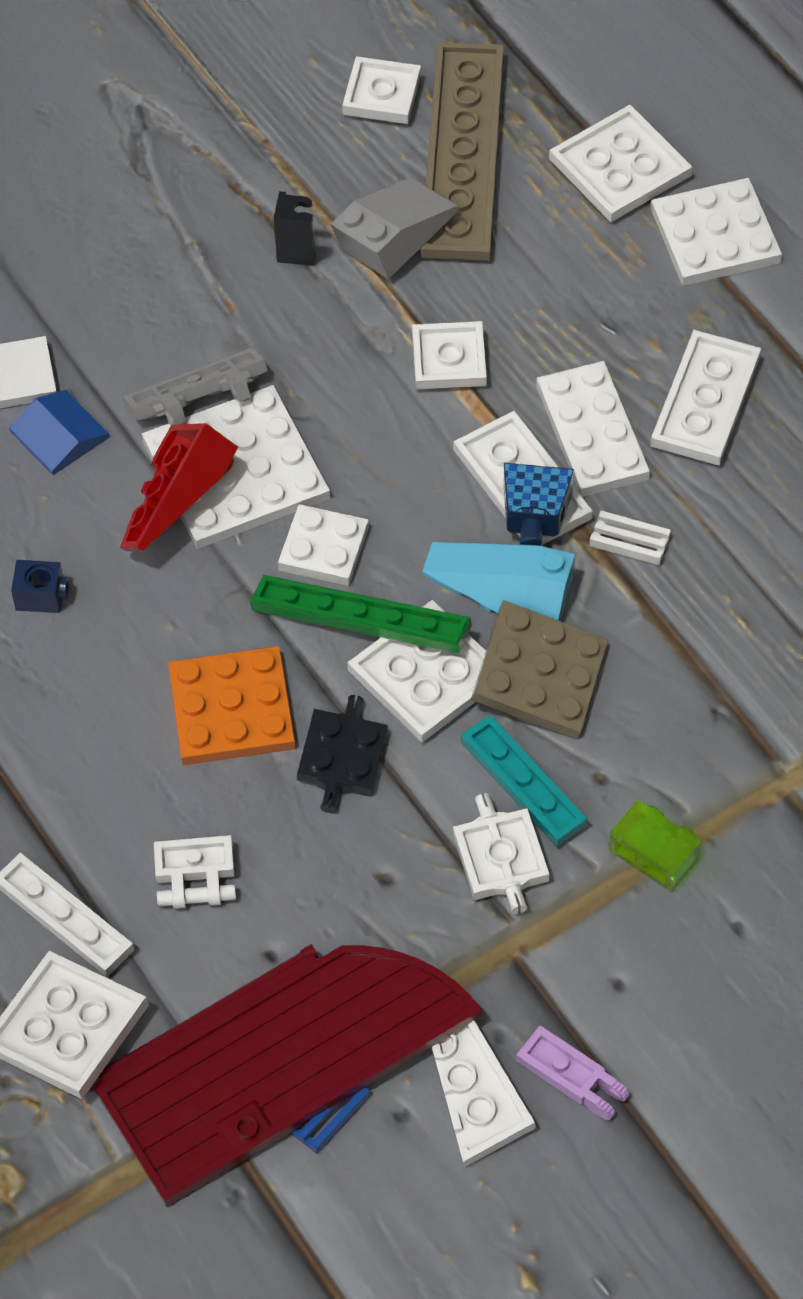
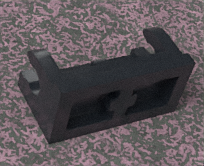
M279 191L273 218L277 262L314 266L316 254L314 253L313 214L296 212L294 210L298 206L312 207V200L304 196L286 195V192Z

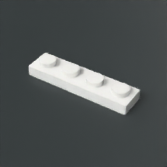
M21 852L0 871V891L104 976L108 977L134 951L132 942Z

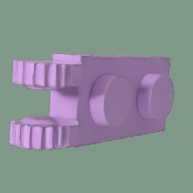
M542 1026L535 1030L516 1054V1062L580 1105L584 1103L590 1112L598 1115L603 1120L610 1121L615 1114V1110L608 1102L592 1092L597 1085L606 1094L621 1102H624L630 1095L628 1088L606 1073L604 1067Z

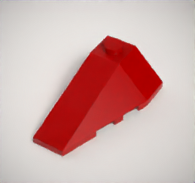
M207 423L171 425L153 457L151 466L156 469L151 481L144 482L141 493L145 495V500L142 505L133 511L120 548L124 551L143 552L231 469L234 463L233 457L238 446Z

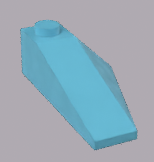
M432 542L422 575L458 596L465 595L480 603V608L488 613L492 611L498 613L502 601L505 600L561 621L574 580L575 554L536 545Z

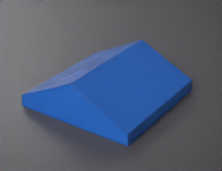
M67 390L35 398L9 427L10 432L52 475H55L110 438L109 433Z

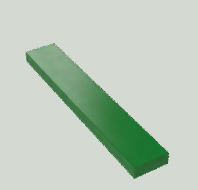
M267 575L262 576L250 600L253 611L460 654L472 627L471 617Z

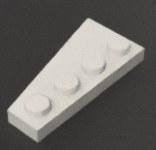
M472 1021L468 1026L453 1033L432 1047L464 1167L536 1128L533 1118L475 1021Z

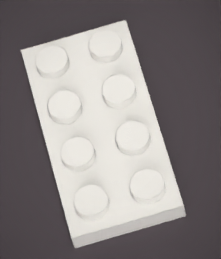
M693 330L652 434L650 446L720 465L759 362L761 348Z
M604 361L536 378V387L567 465L570 469H574L573 480L581 497L649 480V468Z
M515 411L453 441L455 453L505 518L504 463L558 467ZM574 486L559 535L555 537L542 536L541 545L592 519V509Z

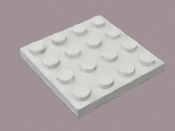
M274 385L251 393L252 397L239 402L234 399L185 417L186 422L182 423H207L238 446L233 457L234 463L231 469L180 516L196 549L295 513L299 504L313 506L330 499V490ZM169 423L141 433L143 444L152 460L171 426Z

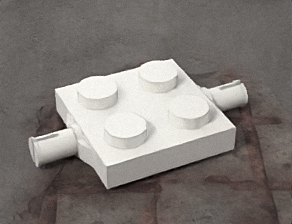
M484 793L483 801L482 794H479L475 797V802L477 803L480 817L470 823L453 826V836L473 899L478 900L497 894H506L512 914H518V906L520 913H523L528 907L521 890L529 886L549 882L550 875L528 809L510 813L495 812L491 795Z

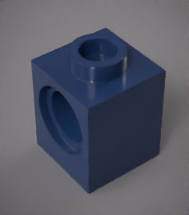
M16 560L11 588L15 611L60 612L61 600L67 599L69 593V578L63 577L61 562Z

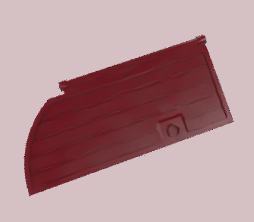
M310 944L301 949L297 955L108 1065L100 1073L89 1091L96 1092L165 1206L168 1207L309 1122L315 1116L337 1105L440 1043L453 1033L468 1026L472 1021L483 1017L482 1009L472 996L454 979L438 968L408 954L381 947L342 945L317 960L319 958L317 951Z

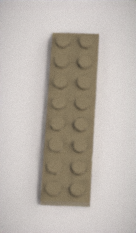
M437 42L426 187L456 204L459 211L421 247V258L490 261L504 45Z

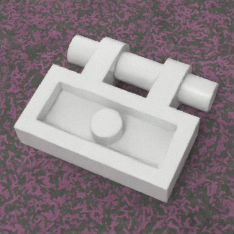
M231 835L154 842L156 882H172V890L157 891L158 907L173 905L174 909L186 908V904L208 902L209 906L221 905V901L236 900L235 884L219 886V878L234 877ZM207 879V887L184 889V881Z

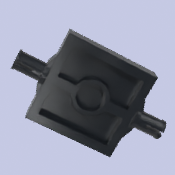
M355 695L348 697L345 714H337L315 708L312 714L296 780L315 784L325 790L322 804L320 805V809L324 812H327L330 799L329 813L336 812L340 794L355 793L369 797L372 795L388 725L364 720L359 717L364 703V699L361 696L357 697L355 708H353Z

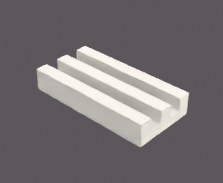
M600 511L598 522H596L594 527V533L590 537L589 546L660 566L671 530ZM602 534L622 539L623 542L604 537ZM637 544H640V545L648 546V547H651V548H655V549H657V550L654 551V550L647 549V548H643V547L636 546V545H637Z

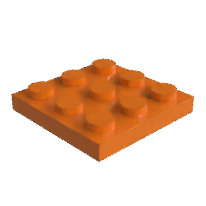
M279 646L168 662L182 765L295 749Z

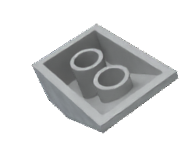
M410 177L353 201L330 225L343 251L389 279L459 211V208L456 204Z

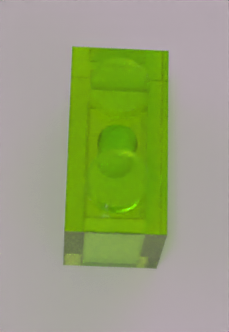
M639 800L634 803L610 831L609 851L671 893L699 861L701 841L698 840L694 832L686 827L677 826L668 820L660 809L655 806H647Z

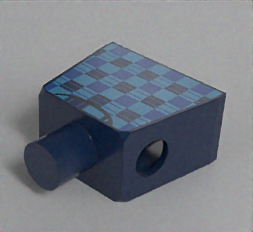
M504 463L503 490L506 529L510 533L520 534V545L541 546L542 536L555 537L559 535L572 497L574 469Z

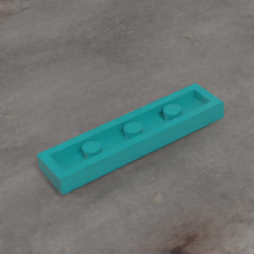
M491 714L461 734L462 745L521 809H528L532 821L556 847L587 827L588 819Z

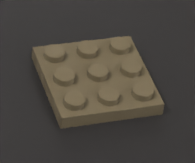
M503 600L496 616L470 700L577 739L583 727L608 639Z

